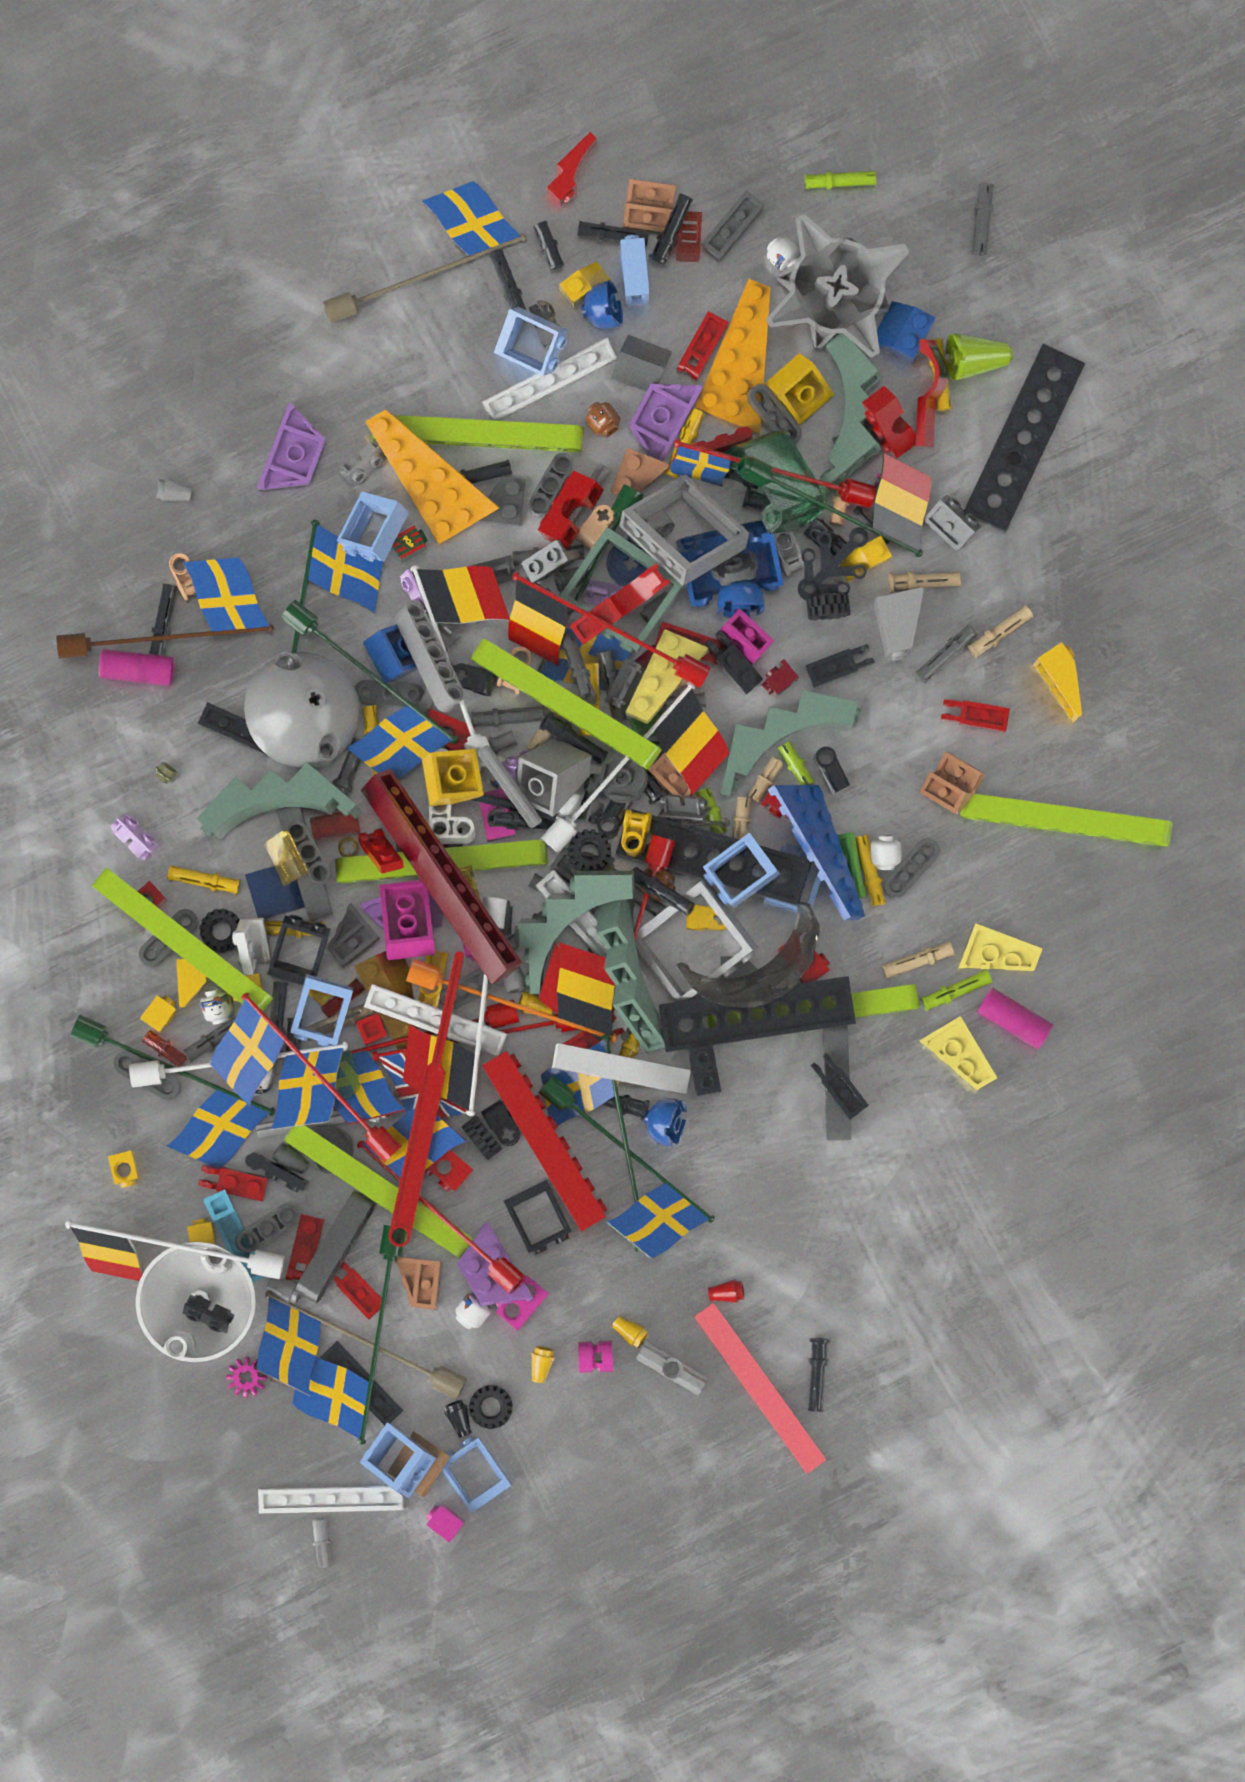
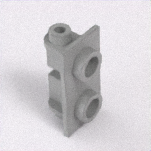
M376 441L373 443L369 442L357 453L362 458L359 462L353 456L341 466L342 470L339 473L349 482L352 488L362 482L375 468L381 466L387 458Z

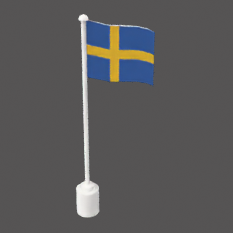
M343 1041V1044H338L337 1046L331 1045L299 1050L336 1090L338 1067L343 1050H347L348 1044ZM293 1051L279 1053L277 1058H286L279 1080L277 1111L271 1130L328 1122L335 1103L334 1094ZM159 1060L129 1064L131 1085L135 1088L162 1084V1079L166 1078V1073L209 1068L212 1066L210 1063L165 1069L164 1064L160 1065Z

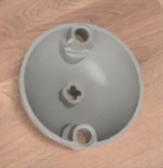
M282 652L259 669L252 678L245 696L244 713L247 727L255 743L272 759L291 767L302 768L306 762L312 767H318L337 758L351 743L360 720V703L356 688L350 677L332 660L308 652ZM279 660L286 661L289 669H282L279 665ZM314 698L316 700V703L310 704L309 699ZM321 746L328 748L330 752L328 757L322 755L320 751Z

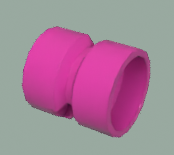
M612 1340L598 1341L596 1345L592 1341L578 1342L579 1373H593L595 1369H598L599 1372H613ZM594 1352L602 1353L601 1361H595Z

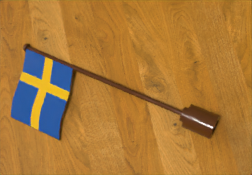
M237 557L182 562L192 579L200 608L212 631L91 642V638L86 637L85 633L56 635L58 658L65 659L87 657V652L92 651V646L270 631L272 633L274 626L270 623L268 625L257 603L250 576L241 559Z

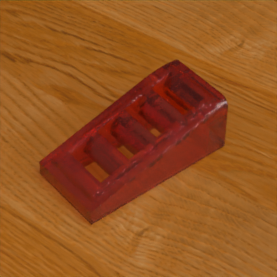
M687 211L684 221H697V224L682 223L677 234L676 260L699 262L702 212ZM682 230L696 231V233H686L682 232ZM682 240H692L696 242H682Z

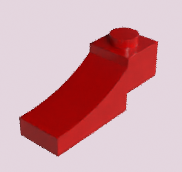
M591 132L557 164V171L560 175L547 186V193L560 206L564 202L569 203L577 194L575 192L577 190L575 178L578 170L589 152L597 145V138Z

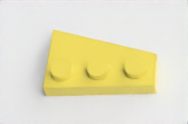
M975 923L958 968L1034 971L1043 948Z
M961 1016L919 1040L976 1090L998 1078Z

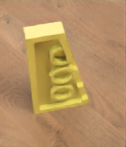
M664 630L656 649L675 659L678 656L683 657L687 654L700 660L708 652V647L668 630ZM653 653L626 710L627 716L646 724L651 721L683 680L674 675L676 671L672 668L674 663Z

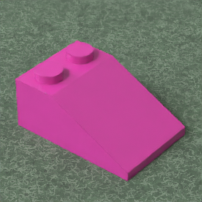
M421 880L379 885L387 959L394 960L435 955L429 893Z

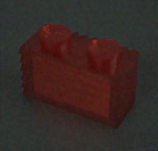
M338 812L310 818L312 835L316 843H319V841L323 843L324 840L328 841L329 839L332 841L334 838L337 840L338 837L342 839L343 836L345 838L352 835L356 836L362 833L359 817L355 819L351 814L346 817L343 813Z

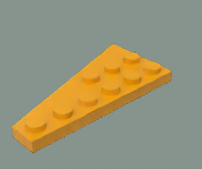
M748 279L694 408L734 426L742 428L747 426L753 430L752 433L760 436L761 418L748 403L747 394L752 387L758 384L764 385L768 330L766 318L769 316L771 287ZM756 394V400L761 401V396Z
M385 409L365 421L438 544H441L500 508L442 456L432 450L427 443L409 430L389 410Z

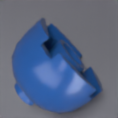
M609 280L592 286L585 295L584 304L581 305L584 318H588L591 324L600 329L620 327V324L623 323L621 300L617 301L614 296L618 291L613 282Z
M745 579L735 581L728 586H723L718 594V614L720 615L721 612H724V617L731 618L740 608L748 617H750L751 612L755 611L757 615H760L765 609L763 592L755 583Z
M666 1098L657 1101L651 1110H647L644 1123L647 1124V1131L654 1141L672 1148L674 1147L673 1143L678 1144L680 1142L686 1125V1120L682 1119L683 1112L687 1113L686 1103L682 1100Z

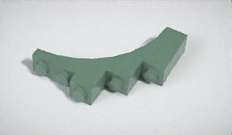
M577 871L574 878H571L570 881L571 892H575V895H549L546 902H543L542 905L543 916H547L546 919H521L518 926H515L514 934L515 940H519V947H529V949H525V963H529V973H526V987H530V994H540L548 953L556 938L567 925L579 915L598 905L616 900L633 899L635 895L634 871Z

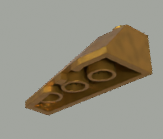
M384 951L355 965L368 993L371 985L374 984L414 999L412 984L406 981L410 969L405 958L388 960L387 952ZM378 1012L392 1040L408 1036L409 1023ZM407 1041L395 1044L397 1050L407 1048Z

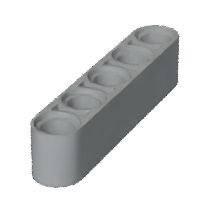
M410 600L395 615V622L435 706L442 712H450L464 698V690L424 607L418 601Z

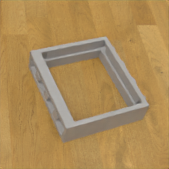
M686 474L623 510L619 525L625 533L682 586L746 549L749 532L744 526L740 525L728 511L717 504L711 496L704 492ZM681 497L728 540L691 563L644 521L645 518Z
M706 879L700 881L682 896L690 901H694L702 894L743 948L740 952L687 993H684L644 941L646 937L680 911L672 906H668L639 929L635 940L637 951L676 1002L701 998L698 995L701 991L705 989L708 992L719 984L717 982L719 977L724 975L727 978L737 970L735 967L737 963L742 961L745 964L755 956L753 951L758 948V945L729 907L725 906L717 895L716 890L713 886L711 887Z

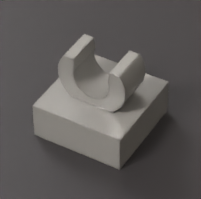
M440 623L438 629L447 652L461 636L448 623Z

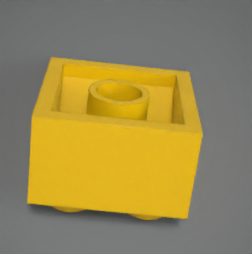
M798 353L765 383L799 426L834 396V393L815 364L801 353Z
M476 749L431 752L422 760L430 806L455 804L484 795Z

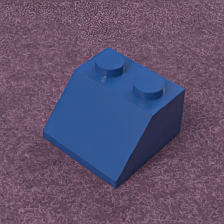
M892 301L888 313H885L877 329L879 348L913 364L920 350V339H926L936 317L915 306Z
M397 624L379 630L363 642L379 675L385 683L398 680L418 670Z

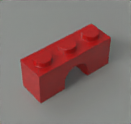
M883 386L862 402L866 410L863 414L871 425L873 424L871 430L881 440L879 445L886 454L891 453L898 459L916 445V435L912 427L900 417L904 411L897 397L889 389Z
M573 470L570 477L565 480L564 487L559 495L553 500L547 515L541 520L537 531L547 541L559 540L563 548L569 550L580 531L570 520L571 513L578 507H587L593 510L604 489L596 480Z

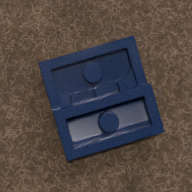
M292 862L245 874L258 918L267 919L305 908Z

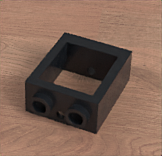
M285 915L267 975L300 985L304 984L306 974L317 977L331 929L320 922L310 923L303 921L304 919L297 915ZM287 928L322 938L313 970L278 960Z
M713 1044L689 1048L688 1055L696 1098L720 1094L721 1087Z
M547 1180L503 1201L528 1253L534 1252L537 1255L547 1250V1244L553 1241L559 1244L570 1239L568 1234L572 1231ZM546 1192L564 1229L532 1245L513 1207Z

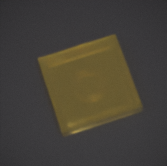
M287 830L280 832L264 843L284 886L308 873Z

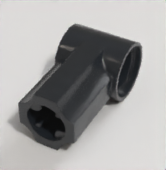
M825 746L816 751L814 763L819 768L831 794L850 786L834 749ZM821 752H828L831 755V762L829 764L820 762L819 755Z
M610 800L604 813L597 820L598 832L601 831L603 836H607L608 839L615 838L624 820L626 810L631 808L634 801L617 803ZM605 822H612L614 828L610 831H604L602 825Z

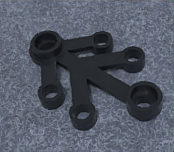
M862 527L852 529L849 541L831 560L830 544L832 535L827 531H823L818 535L821 570L815 576L813 561L815 560L816 553L811 548L803 550L801 559L804 562V579L798 584V594L802 599L807 600L808 598L819 596L820 593L847 595L850 592V585L846 581H840L838 584H821L827 577L854 576L856 579L865 577L867 569L863 564L839 566L856 547H863L867 543L868 532ZM856 534H861L863 536V540L861 542H856L854 540V536ZM822 535H827L829 537V541L827 543H823L821 541L820 537ZM806 552L813 554L811 560L805 559L804 554ZM860 567L864 570V573L857 575L855 569ZM844 584L848 589L846 592H841L838 587ZM807 585L813 586L814 591L812 593L805 591Z

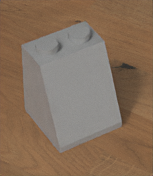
M923 587L876 597L873 603L885 658H892V662L906 659V656L912 649L924 593Z
M553 738L519 757L516 784L533 808L554 816L589 777L592 755Z

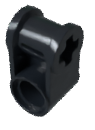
M459 663L453 667L454 672L457 674L460 673V670L465 671V676L467 677H463L462 681L459 680L463 689L490 697L492 695L497 678L496 675L485 668L465 663Z
M501 1099L481 1111L490 1129L494 1131L503 1145L513 1146L519 1141L520 1133ZM508 1129L510 1132L514 1130L515 1133L512 1135L514 1139L511 1141L508 1138L503 1139L502 1137L505 1135L504 1130Z

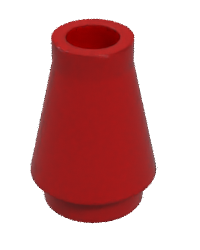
M736 1279L708 1288L710 1301L739 1303V1300H744L745 1298L743 1282L736 1281Z

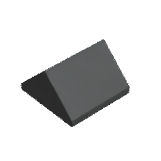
M628 335L619 352L611 379L647 392L650 384H660L672 351Z

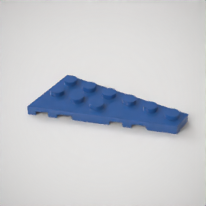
M774 785L768 789L771 796L776 795L782 805L779 807L782 815L789 817L793 824L791 830L810 862L814 860L820 871L817 873L821 881L824 880L831 890L829 896L843 920H859L865 917L863 904L856 891L854 879L850 874L847 859L843 854L839 837L833 826L832 817L827 809L820 786Z

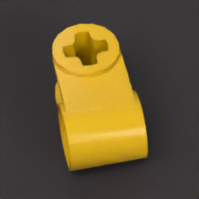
M630 809L626 810L621 845L631 857L641 856L646 849L652 819L651 812L642 814L632 812ZM631 840H639L637 848H628Z
M695 905L692 913L686 916L687 930L722 931L726 930L727 927L724 923L718 925V921L714 920L718 915L712 907L705 905Z

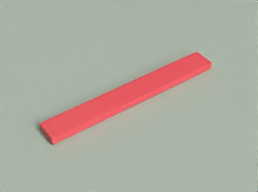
M712 1303L694 1317L804 1471L808 1474L826 1461V1458L716 1305Z

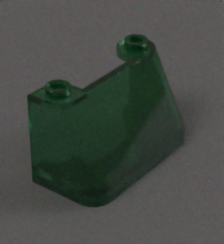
M783 430L769 432L735 445L724 452V454L739 458L745 455L748 457L753 456L772 467L816 479L790 435ZM730 460V468L736 470L739 462ZM774 472L773 478L827 504V496L820 485ZM773 482L761 487L771 502L762 513V521L769 534L798 531L825 509Z

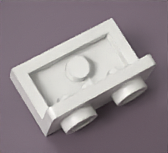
M263 918L241 919L236 931L233 932V943L238 947L237 961L239 967L242 966L243 974L253 975L257 963L271 961L270 946Z

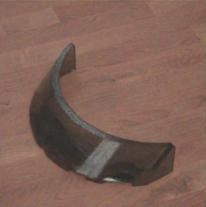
M803 901L800 902L797 907L793 930L781 951L765 966L744 976L725 979L712 978L690 970L689 966L682 962L676 965L692 989L712 1002L732 1008L762 1006L772 1002L774 998H780L798 984V980L806 969H809L814 959L813 954L817 938L820 934V925L811 904Z

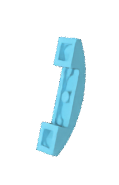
M224 1189L203 1199L227 1251L232 1255L249 1258L250 1254H255V1251H239L235 1246V1237L244 1230V1227L226 1190ZM247 1234L241 1238V1245L246 1249L252 1245ZM241 1262L246 1268L252 1283L265 1277L251 1274V1269L247 1268L248 1263Z

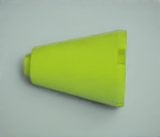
M959 333L950 334L946 341L945 354H950V362H948L947 368L951 380L959 381L1008 366L1010 361L1013 360V349L1009 347L1007 342Z

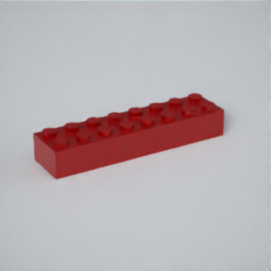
M505 1051L482 1065L580 1231L582 1232L606 1218L604 1212L608 1211L601 1198L596 1200L592 1192L595 1188L588 1177L583 1179L579 1171L583 1170L576 1156L572 1159L567 1151L571 1149L564 1136L559 1138L555 1130L558 1129V1126L552 1116L546 1117L543 1109L546 1106L539 1094L535 1097L530 1089L533 1088V1084L527 1074L523 1076L520 1074L518 1068L521 1067V1064L515 1054L509 1055Z

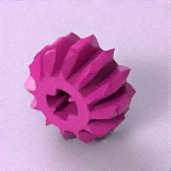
M249 1356L245 1357L244 1365L239 1358L235 1361L239 1368L237 1369L233 1365L228 1367L231 1371L235 1372L234 1375H226V1379H234V1382L228 1384V1388H233L237 1385L238 1387L234 1392L235 1395H239L241 1390L244 1389V1398H248L249 1389L254 1396L258 1395L255 1386L264 1389V1384L260 1383L259 1380H267V1376L259 1375L258 1369L255 1368L258 1359H255L252 1365H250ZM250 1371L252 1373L250 1377H253L252 1382L247 1381L243 1383L241 1381L243 1377H240L241 1373Z

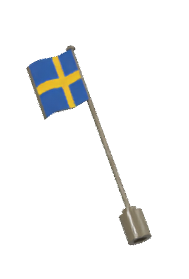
M474 181L422 200L421 203L427 206L437 217L451 240L467 257L358 299L356 295L351 296L347 292L323 301L326 315L330 324L357 314L356 309L360 308L359 303L489 254L494 250L502 249L520 241L524 243L527 237L523 233L519 234L503 218L488 194Z
M272 1291L265 1293L269 1303L267 1323L258 1350L257 1367L259 1372L310 1396V1376L319 1348L321 1323L374 1349V1343L292 1303L288 1304L282 1298L272 1294ZM379 1346V1352L429 1375L428 1381L432 1382L431 1388L456 1400L458 1399L466 1383V1377L443 1366H440L439 1370L434 1368L433 1372Z

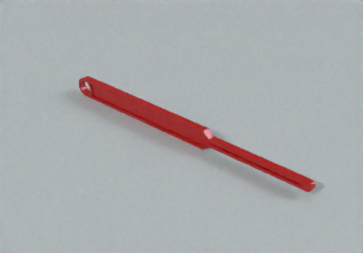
M457 951L454 955L433 1059L424 1068L389 1231V1240L396 1247L407 1245L412 1236L446 1075L442 1066V1059L464 960V953L461 951ZM398 1228L404 1229L408 1235L407 1240L402 1244L396 1243L392 1238L393 1232Z

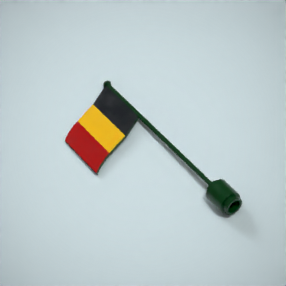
M882 453V472L873 503L871 526L773 478L772 466L753 456H743L737 465L736 472L740 474V477L759 487L773 482L878 536H882V538L916 554V557L923 555V551L920 549L921 531L930 498L931 477L885 453Z

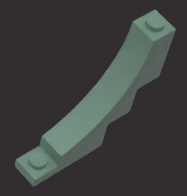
M843 333L836 334L825 345L838 365L845 390L843 425L835 446L827 457L834 468L825 471L820 476L821 481L836 485L844 482L881 450L879 444L865 429L870 423L863 414L866 410L862 402L869 397L865 392L876 384L882 376L860 349ZM819 485L821 489L826 493V495L830 494L834 490L832 488Z
M802 690L797 713L769 707L764 730L736 724L720 796L730 798L731 792L736 793L739 779L734 778V776L747 778L758 760L771 747L786 737L814 727L842 726L852 728L853 723H858L861 709L857 708L858 702Z
M306 762L288 783L274 771L270 770L251 790L235 776L198 816L197 820L202 824L200 829L211 838L214 835L221 840L228 832L245 820L273 809L303 807L320 810L328 814H332L338 809L346 817L351 814L355 819L363 812L352 800Z
M632 899L611 901L600 905L596 934L607 948L604 969L616 985L613 1006L643 1049L648 1053L664 1048L665 1045L663 1031L658 1025L659 1014L645 984L637 955L633 925L634 902Z

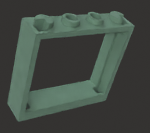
M606 527L559 597L587 612L590 611L571 598L570 594L607 541H610V544L647 569L657 563L660 566L657 568L665 580L669 579L673 587L637 638L646 642L684 586L650 555ZM568 607V612L572 613L575 611ZM609 628L601 632L609 640H612L614 637L620 641L619 646L629 653H632V651L638 653L642 646Z

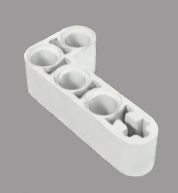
M439 748L434 752H443L448 750L444 748ZM452 804L447 805V808L441 812L435 810L436 806L429 805V826L433 832L439 826L446 828L443 834L438 835L435 833L442 844H468L475 838L473 822L467 817H452ZM466 826L470 828L469 833L465 835L458 833L461 827Z

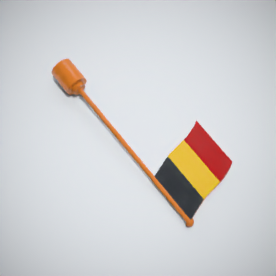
M559 942L561 964L557 987L558 1017L487 993L486 998L601 1037L604 1034H608L611 1037L609 1038L611 1043L617 1040V1036L613 1034L612 1003L615 983L604 969L605 957ZM413 958L406 979L407 982L431 990L435 986L440 987L441 983L446 985L449 983V980L443 979L444 973L440 972L441 967ZM458 984V989L482 996V991Z

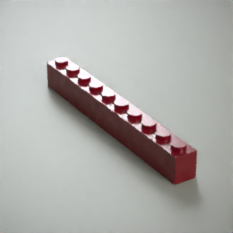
M388 769L374 774L361 789V792L491 984L508 978L522 964V961L393 771Z

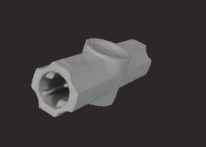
M647 1341L636 1357V1360L697 1396L708 1380L707 1376ZM670 1361L676 1362L679 1366V1370L675 1375H669L665 1371V1366Z

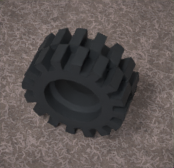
M821 595L820 597L816 596L806 600L809 620H830L851 615L849 595Z
M584 829L583 832L580 833L579 831L571 839L567 856H569L568 861L574 865L573 868L575 870L600 871L606 867L612 854L611 843H608V837H604L601 831L597 833L595 832L596 829H591V831ZM591 843L598 848L599 855L596 859L587 860L582 857L580 849L584 844Z
M223 908L208 912L205 918L203 917L201 920L202 923L199 926V934L203 943L215 952L224 953L233 950L234 947H237L233 943V932L236 931L240 919L232 911ZM220 921L228 923L231 928L230 935L223 940L216 939L212 933L213 926Z
M477 1115L461 1126L487 1160L503 1149Z
M487 1385L481 1387L473 1394L470 1399L469 1410L476 1424L482 1428L494 1429L501 1427L509 1420L513 1404L510 1395L503 1388ZM492 1397L499 1401L500 1411L497 1415L489 1417L482 1412L481 1405L486 1398Z

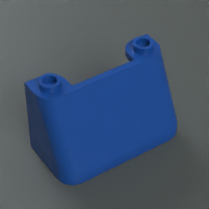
M757 520L740 524L749 532L746 549L742 550V554L749 555L748 551L753 552L757 557L758 563L757 576L747 581L755 583L765 591L778 589V586L784 584L774 534L767 520ZM713 530L678 539L676 546L677 551L691 563L728 540L720 532ZM711 570L686 584L691 606H707L709 601L713 599L712 595L719 594L720 589L723 587V585H720L719 580L712 577Z

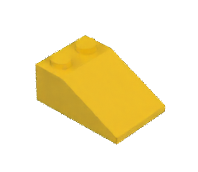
M1061 642L1038 657L1033 665L1074 723L1082 715L1076 664L1073 659L1075 654L1068 645L1064 646Z

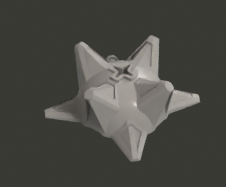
M805 214L795 218L801 256L796 263L778 274L777 280L790 292L766 318L769 326L773 328L809 323L814 348L821 349L836 334L843 333L871 358L880 353L875 315L888 313L890 305L885 291V280L908 255L909 251L906 245L899 244L867 249L850 237L831 238ZM835 285L838 286V288H837L838 293H834V287H833V286H835Z

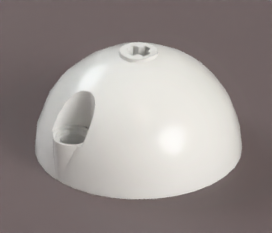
M189 1242L182 1244L211 1251L219 1250L221 1253L231 1254L223 1247L210 1243ZM171 1247L158 1255L144 1271L137 1288L136 1313L146 1337L164 1354L181 1361H209L228 1353L246 1335L254 1317L255 1290L246 1268L240 1261L222 1258L219 1264H214L210 1260V1255ZM190 1294L193 1296L196 1294L204 1296L203 1298L210 1300L211 1304L208 1309L211 1311L215 1304L230 1309L231 1313L235 1314L232 1322L229 1324L227 1334L222 1331L215 1332L207 1324L200 1321L193 1322L183 1314L184 1304L187 1303ZM174 1340H180L183 1343V1350L179 1354L171 1350V1343Z

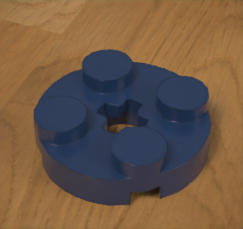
M614 546L607 556V570L609 577L616 584L625 587L644 573L647 568L634 560L637 566L628 570L623 562L628 561L630 556ZM636 546L645 553H647L642 547Z

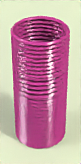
M103 649L100 657L99 677L101 679L143 682V684L149 683V685L157 684L170 687L173 681L175 661L173 656Z
M994 987L990 989L977 1011V1014L979 1013V1015L996 1023V1025L998 1024V1026L1037 1048V1050L1040 1049L1054 1025L1037 1015V1013H1033V1011L1028 1010L1025 1006L1010 999V997L1008 998V996L1004 995V993L1002 994L996 988L994 989Z

